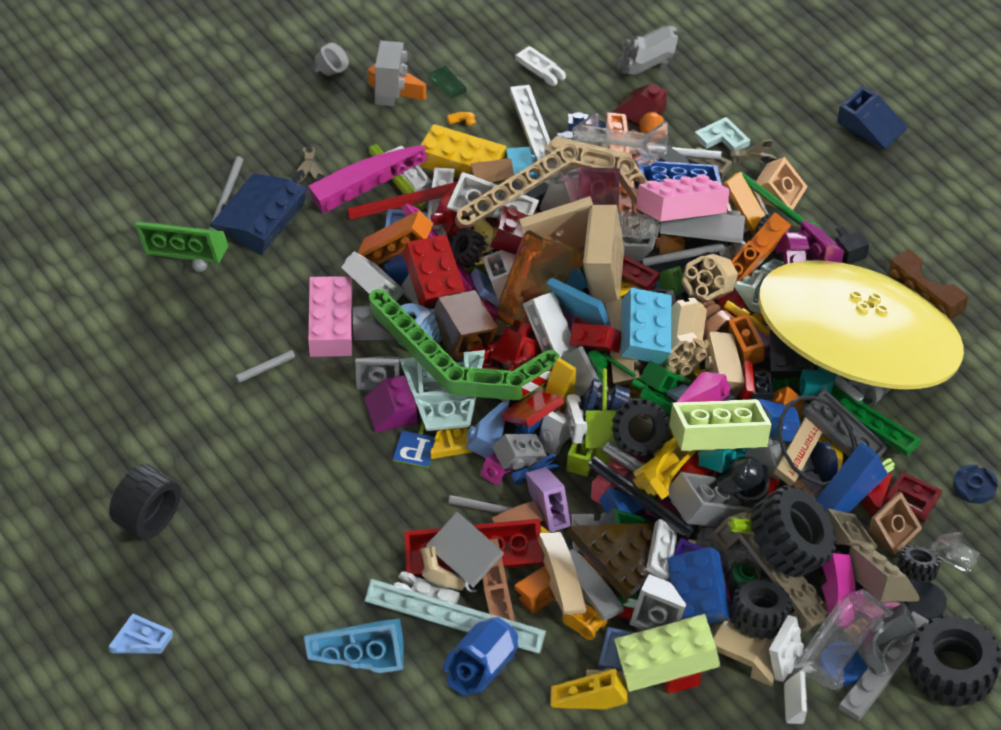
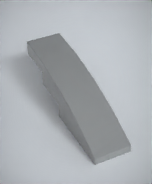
M575 549L570 550L583 598L590 607H594L603 622L622 613L624 610L623 605L601 576Z

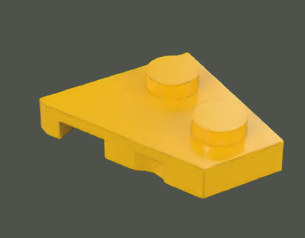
M467 427L437 431L434 446L430 451L431 459L471 453L472 451L466 448L468 441L466 438Z

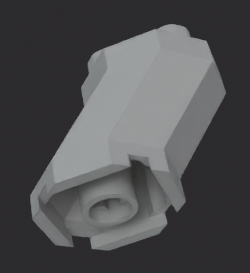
M662 26L642 37L631 36L630 39H625L622 46L623 54L618 61V68L622 70L623 74L636 75L657 64L667 65L669 61L666 59L674 55L678 36L674 34V32H677V29L672 26Z

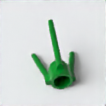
M595 349L587 354L601 384L602 370L606 369L607 361L630 376L636 377L634 372L610 357L607 352L602 354L599 350Z

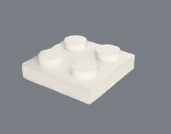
M787 616L769 649L775 680L784 682L787 675L791 674L796 658L800 657L803 652V643H801L800 638L801 630L798 627L797 617Z

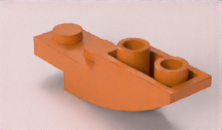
M774 213L752 240L748 241L732 259L731 262L738 273L736 282H742L745 276H749L774 250L779 240L790 229L791 224L777 213Z

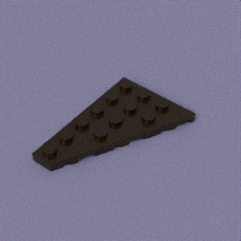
M655 523L571 526L565 532L625 600H628L644 585L649 574L653 575L646 568ZM677 532L675 549L680 541V538H683L687 541L688 539L693 540V538L691 536L689 538H686Z

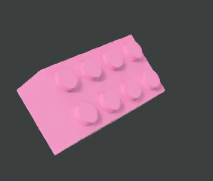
M697 175L696 178L681 177L679 180L664 179L663 182L648 181L647 184H639L636 208L659 221L726 213L730 189L722 186L721 182L710 180L709 176Z
M351 276L310 277L308 339L310 357L352 356Z

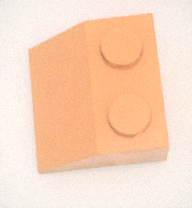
M785 157L767 163L756 180V183L792 210L808 187ZM761 197V200L764 204L775 207L767 200H765L763 197Z

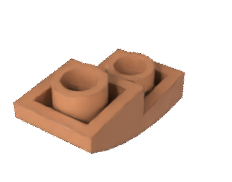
M536 501L516 506L492 518L494 523L539 518L540 523L545 521Z

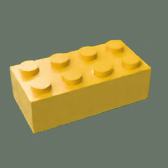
M433 124L421 143L425 147L427 161L420 164L419 167L434 171L435 168L455 169L454 178L460 179L462 172L470 174L471 163L506 159L507 146Z

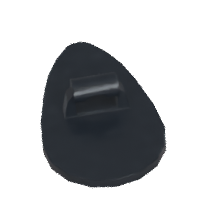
M909 579L920 597L919 601L904 602L910 613L915 612L927 620L942 615L947 604L944 592L931 582L923 583L922 580L916 582V579Z

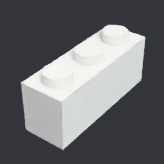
M554 291L523 303L542 353L547 350H553L561 358L577 349L569 344L571 333Z

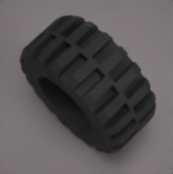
M782 486L759 500L755 504L750 518L752 522L751 532L754 533L753 539L758 544L760 553L764 554L769 564L774 565V569L791 577L805 576L824 565L832 558L836 547V536L833 535L834 527L829 521V515L823 510L824 507L816 501L813 495H809L808 491L797 486Z
M943 615L940 619L935 617L929 620L928 623H924L914 636L908 659V671L911 674L913 683L915 685L918 684L917 689L923 694L927 693L929 699L933 701L939 700L941 704L947 706L948 703L954 704V707H960L963 703H966L968 706L975 704L976 700H983L993 690L1001 667V647L999 642L995 641L996 637L991 631L987 632V627L982 623L977 624L975 619L970 617L965 619L962 618V615H955L954 617ZM943 651L958 652L969 658L974 667L966 670L952 669L943 665L936 658L935 654Z

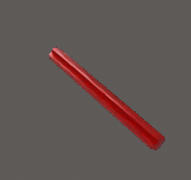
M458 181L348 208V215L353 220L386 212L388 209L402 208L406 204L414 205L442 198L457 185Z

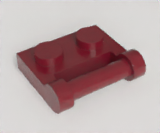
M902 472L888 493L884 504L886 505L898 492H902L904 498L924 507L922 510L909 504L914 515L919 518L918 520L925 523L941 497L942 490Z

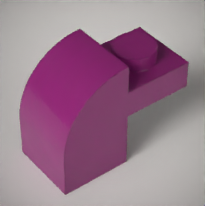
M786 232L776 246V254L784 255V265L806 261V250L809 249L806 235L802 232Z

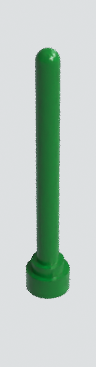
M741 172L749 188L801 226V222L805 220L803 217ZM810 220L808 221V222H810V223H812V224H815V225H817V226H820V225L817 224L815 221H813V222H811Z

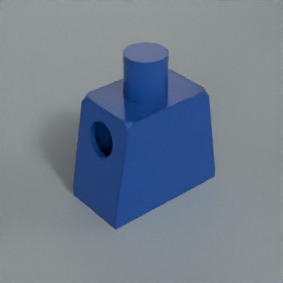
M758 398L771 423L769 436L778 438L779 417L786 405ZM789 407L783 419V441H792L800 425L798 413L794 407Z

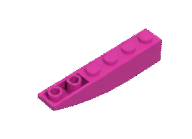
M420 145L383 153L342 168L309 185L311 199L323 214L333 210L335 207L427 161L425 147Z

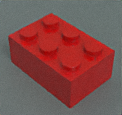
M446 234L407 242L402 254L419 305L425 308L436 306L439 297L465 292Z

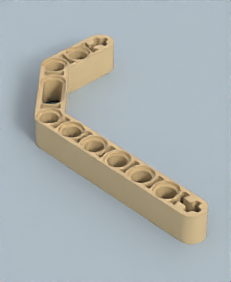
M567 143L459 209L455 217V223L460 229L470 228L501 209L503 205H508L567 167L617 178L635 206L637 204L638 189L632 187L631 181H637L639 184H647L648 181L634 160L628 156ZM564 151H569V152H571L572 155H573V158H571V159L566 158V157L564 156L563 152H564ZM583 156L605 159L608 161L609 166L602 167L584 161ZM546 162H553L556 165V168H548ZM620 164L627 165L629 171H622L620 169ZM536 172L539 179H531L529 173ZM512 183H519L522 189L515 190L512 187ZM496 193H501V194H503L504 197H505V200H503V201L497 200V199L495 198V194H496ZM483 203L487 206L488 210L485 212L480 211L477 205ZM471 212H473V214L469 217V220H468V221H467L466 219H464V220L461 219V218H462V215H463L464 217H467L468 215L471 214Z

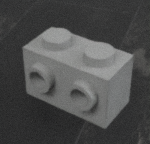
M505 434L493 446L503 469L517 470L520 468H530L547 456L536 434Z

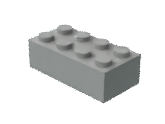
M681 472L668 489L671 503L678 509L683 521L690 525L718 527L728 517L747 510H753L755 505H747L741 502L735 493L729 494L722 491L717 485V477Z

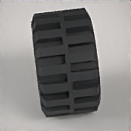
M632 399L628 403H623L622 407L616 410V415L612 419L613 426H611L614 433L613 437L618 445L627 452L646 456L649 453L653 454L658 448L661 449L663 442L668 439L667 433L670 432V427H668L669 419L666 417L665 411L656 403L645 399ZM637 414L649 416L653 423L651 434L643 440L632 438L628 432V424Z
M753 579V581L747 580L735 590L730 620L731 623H734L736 630H741L740 633L743 635L747 634L750 638L754 639L756 637L759 640H764V638L773 639L774 636H777L787 616H790L792 599H790L789 593L784 592L785 589L782 586H777L775 582H767L768 580L764 579L762 581L758 579Z

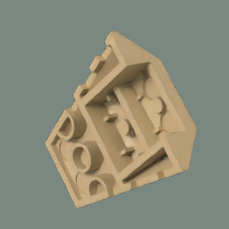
M730 619L713 623L709 626L717 652L751 666V678L771 687L773 686L774 672L769 649L776 636L773 639L764 638V640H759L756 637L754 639L750 638L749 635L740 633L741 630H736L734 623H731Z

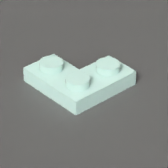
M727 117L696 131L694 137L706 149L720 142H723L731 151L741 150L750 145V139Z

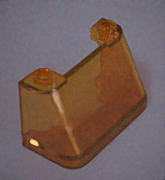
M526 231L499 299L500 310L513 319L530 323L523 303L550 293L546 284L550 278L566 284L572 268L577 270L583 266L584 250L538 232Z

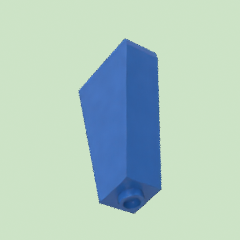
M863 442L858 445L816 499L818 503L822 504L824 511L833 509L849 513L888 475L878 454Z

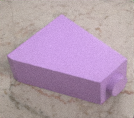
M547 467L527 472L526 478L529 494L532 500L536 501L545 519L548 531L553 532L570 527L564 485ZM551 510H557L561 515L552 513Z

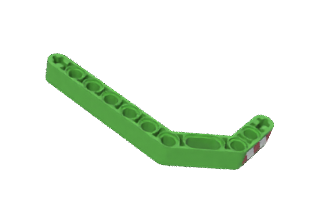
M376 289L369 294L372 315L452 395L520 400L548 382L554 364L560 358L556 351L547 350L514 371L460 367L385 290Z

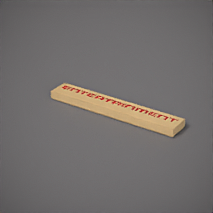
M806 417L803 418L794 439L786 449L789 457L799 470L803 469L822 434ZM783 455L773 473L792 486L799 474L791 468Z

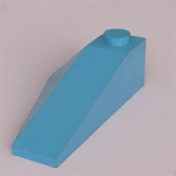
M400 619L378 621L304 636L307 658L309 660L347 665L356 669H368L377 673L403 670L404 641Z

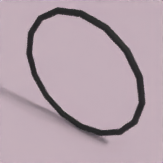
M814 395L799 396L786 404L779 417L778 439L781 450L791 468L803 479L819 486H827L830 481L821 482L812 479L794 465L786 452L782 437L783 419L789 407L798 401L815 400L826 404L839 415L848 429L852 453L856 449L853 431L842 412L829 401Z

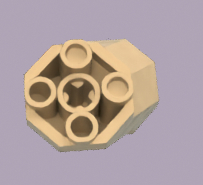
M711 254L700 256L687 263L681 282L689 297L708 302L731 293L734 290L738 273L730 259Z
M689 298L690 301L688 302L679 300L671 307V354L665 359L663 364L666 368L683 376L690 374L707 357L706 344L703 341L707 309L695 298Z

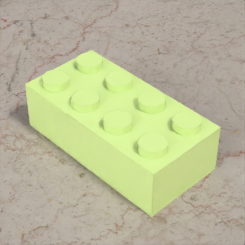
M758 400L673 403L669 423L681 451L767 447L771 423Z
M705 614L614 639L629 692L720 667L717 648Z

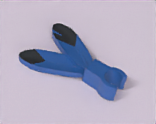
M556 454L543 458L529 469L525 468L512 473L511 476L514 484L519 485L526 481V473L544 467H547L551 473L558 470L560 465H548L556 459Z

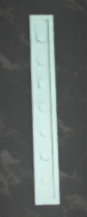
M374 579L370 580L365 602L468 633L477 622L498 617ZM499 617L511 625L517 632L519 637L517 641L518 648L540 653L546 633L545 630Z

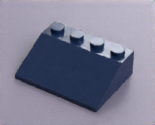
M253 173L212 221L210 227L217 231H224L226 236L263 255L303 206L307 189L290 179Z

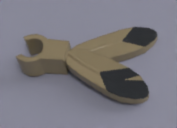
M772 140L760 141L748 150H732L730 152L732 163L738 164L742 161H748V159L761 163H770L777 160L773 155L762 153L771 147Z
M304 147L303 156L305 161L295 172L294 181L299 183L310 173L317 182L324 178V174L313 162L315 148L312 147V152L307 153L306 147Z

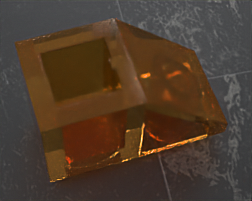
M657 235L655 247L659 249V254L683 251L685 236Z

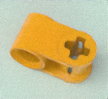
M586 603L585 613L565 614L562 616V620L567 626L577 631L587 640H593L599 628L607 624V620L603 622L597 611Z

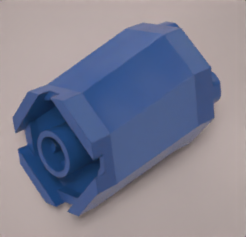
M492 617L477 622L456 648L449 652L443 664L444 673L447 672L449 677L446 679L448 686L462 696L480 693L485 690L503 667L512 661L518 648L517 641L519 637L513 627L499 617Z

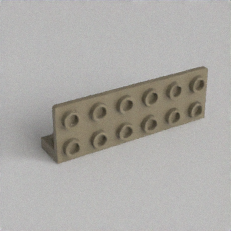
M752 510L728 517L711 535L724 551L730 550L741 540L770 579L777 583V586H782L785 589L784 592L789 593L790 599H792L791 606L795 610L790 616L797 617L798 627L801 630L800 638L804 637L813 627L831 620L827 604L821 600L815 588L803 576L791 577L774 569V565L769 564L764 554L760 553L759 546L753 539L754 533L730 531L729 521L733 518L750 519Z

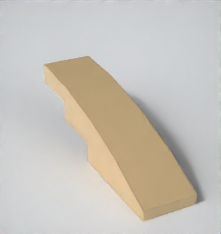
M561 532L540 533L538 542L545 554L543 563L550 575L549 585L563 615L585 613L586 607L579 579Z

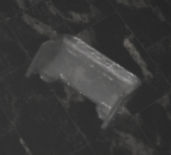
M594 112L572 128V137L575 141L630 153L634 162L640 163L641 166H651L652 163L668 152L667 122L665 121L648 134L599 128L598 113Z
M864 589L845 594L797 659L794 669L797 672L804 671L805 677L828 690L840 689L845 680L843 669L867 634L873 631L877 633L884 624L883 618L891 616L894 612Z

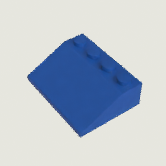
M637 161V166L647 181L663 182L664 179L679 180L681 177L696 178L697 175H706L712 181L721 182L717 165ZM635 181L636 189H638L639 183Z

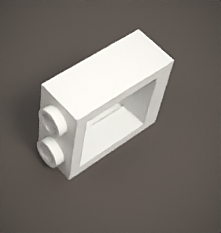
M355 251L347 257L341 267L369 294L373 290L382 289L397 302L405 292L378 265Z

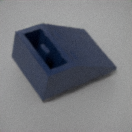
M861 86L839 106L838 124L884 150L908 128L878 94L864 86Z

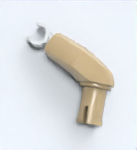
M435 546L420 549L424 563L422 575L426 580L445 588L462 590L466 587L469 592L477 591L476 589H470L468 587L469 583L457 573L447 571L438 566Z

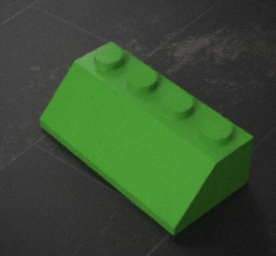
M148 222L135 223L144 251L148 255L188 260L202 259L205 262L219 263L228 248L224 231Z

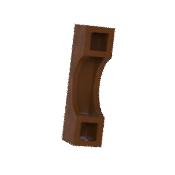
M909 248L893 258L890 263L889 275L913 291L918 292L928 302L933 303L950 320L966 309L969 295L955 284L938 285L928 281L921 273L923 259Z

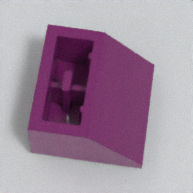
M806 220L802 221L800 232L806 235L809 243V249L806 250V259L808 261L821 260L842 263L844 251L819 226Z

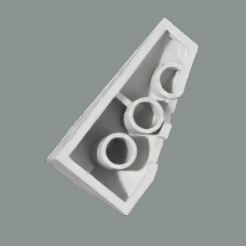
M462 172L447 205V209L458 212L459 209L498 185ZM496 193V194H495V198H496L497 200H499V201L505 200V197H504L503 194H501V193ZM522 195L506 206L515 208L524 214L533 215L539 200ZM483 203L477 205L480 211L485 212L488 210L487 206ZM501 209L488 217H498Z

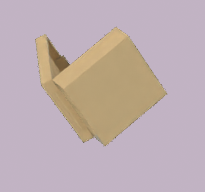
M587 197L519 219L532 271H536V268L573 250L576 256L579 248L585 247L583 265L590 296L602 301L604 306H606L605 303L620 299L625 248L617 205H593L591 197Z

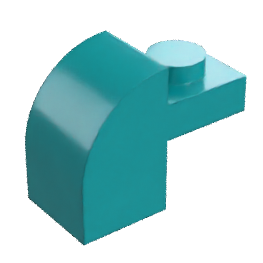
M814 364V370L803 369L798 384L800 395L817 396L823 389L831 394L837 374Z

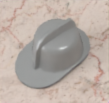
M328 43L323 46L315 57L317 65L315 72L321 71L326 76L340 73L349 65L346 53L335 43Z

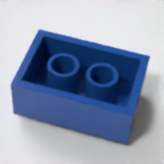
M707 547L667 558L671 584L686 604L681 620L705 614L708 625L731 619L718 551Z

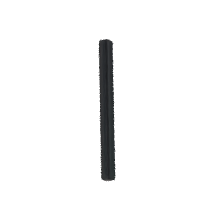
M593 457L588 464L591 469L659 519L666 522L686 538L691 536L694 531L692 526L684 522L647 493L640 490L599 458Z

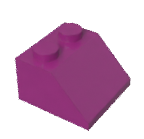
M405 375L384 379L364 397L375 433L417 423V407Z

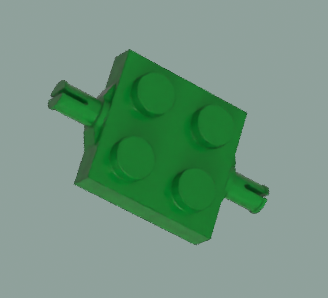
M635 378L631 383V387L641 391L639 397L659 405L665 411V415L670 418L672 404L677 401L667 396L666 393L658 391Z

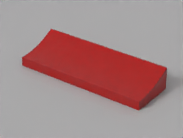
M540 518L473 525L489 540L498 538L500 550L504 553L502 556L504 568L544 564L543 550L538 542L539 534L541 533ZM442 528L404 531L407 573H411L415 577L423 576L424 563L420 549L426 548V545ZM436 555L438 566H441L447 571L456 573L450 566H448L441 558H439Z

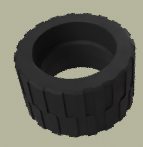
M150 464L136 466L122 478L114 490L109 504V517L114 523L139 539H151L166 528L177 511L181 500L180 484Z

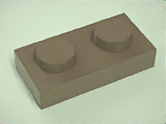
M722 157L721 159L688 158L690 164L717 165L720 179H723L732 166V161Z

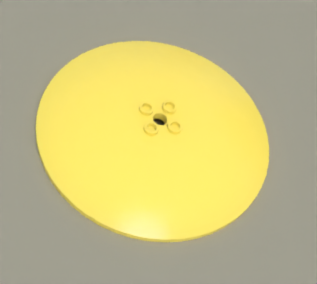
M809 260L780 266L770 272L762 282L758 297L759 307L765 321L773 332L795 352L837 375L878 387L921 389L947 381L957 372L964 354L963 343L950 319L938 310L933 303L920 296L918 292L888 276L855 265L833 261Z

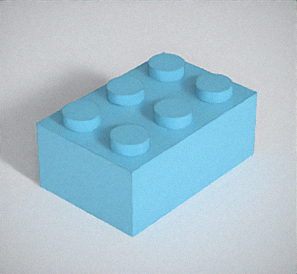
M630 288L622 299L621 357L648 362L651 360L662 364L671 354L672 295Z

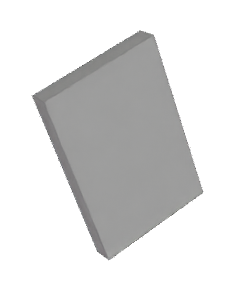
M458 512L426 545L427 547L435 546L436 555L472 587L504 555L495 544Z

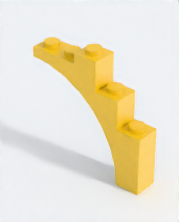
M675 437L666 442L661 449L655 450L656 452L653 453L655 457L633 472L636 476V479L633 480L640 490H645L648 495L650 493L654 496L658 494L661 499L668 496V489L673 477L682 465L698 451H681Z

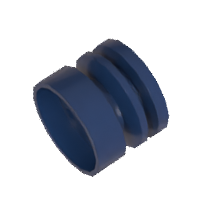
M595 378L591 381L583 397L581 405L584 415L583 421H586V410H602V385L600 390H598L600 380ZM607 382V410H617L622 407L623 403H628L630 389L615 385L611 393H608Z

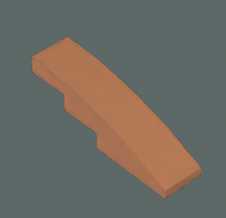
M498 538L490 540L500 549ZM501 557L482 578L490 614L515 621Z

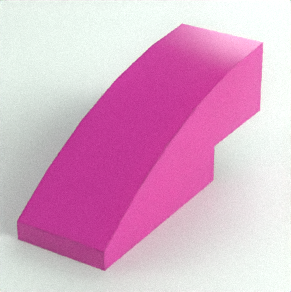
M833 554L832 558L822 565L827 583L822 585V590L833 628L847 629L854 624L856 591L854 571L850 555Z

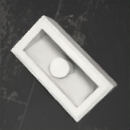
M799 671L784 684L786 723L803 724L805 722L807 712L805 672Z

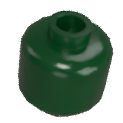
M747 564L734 565L725 576L729 593L733 596L740 584H744L747 580L753 581V579H758L755 570Z

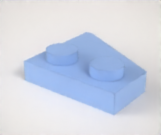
M132 614L109 645V651L111 653H162L172 639L173 631Z

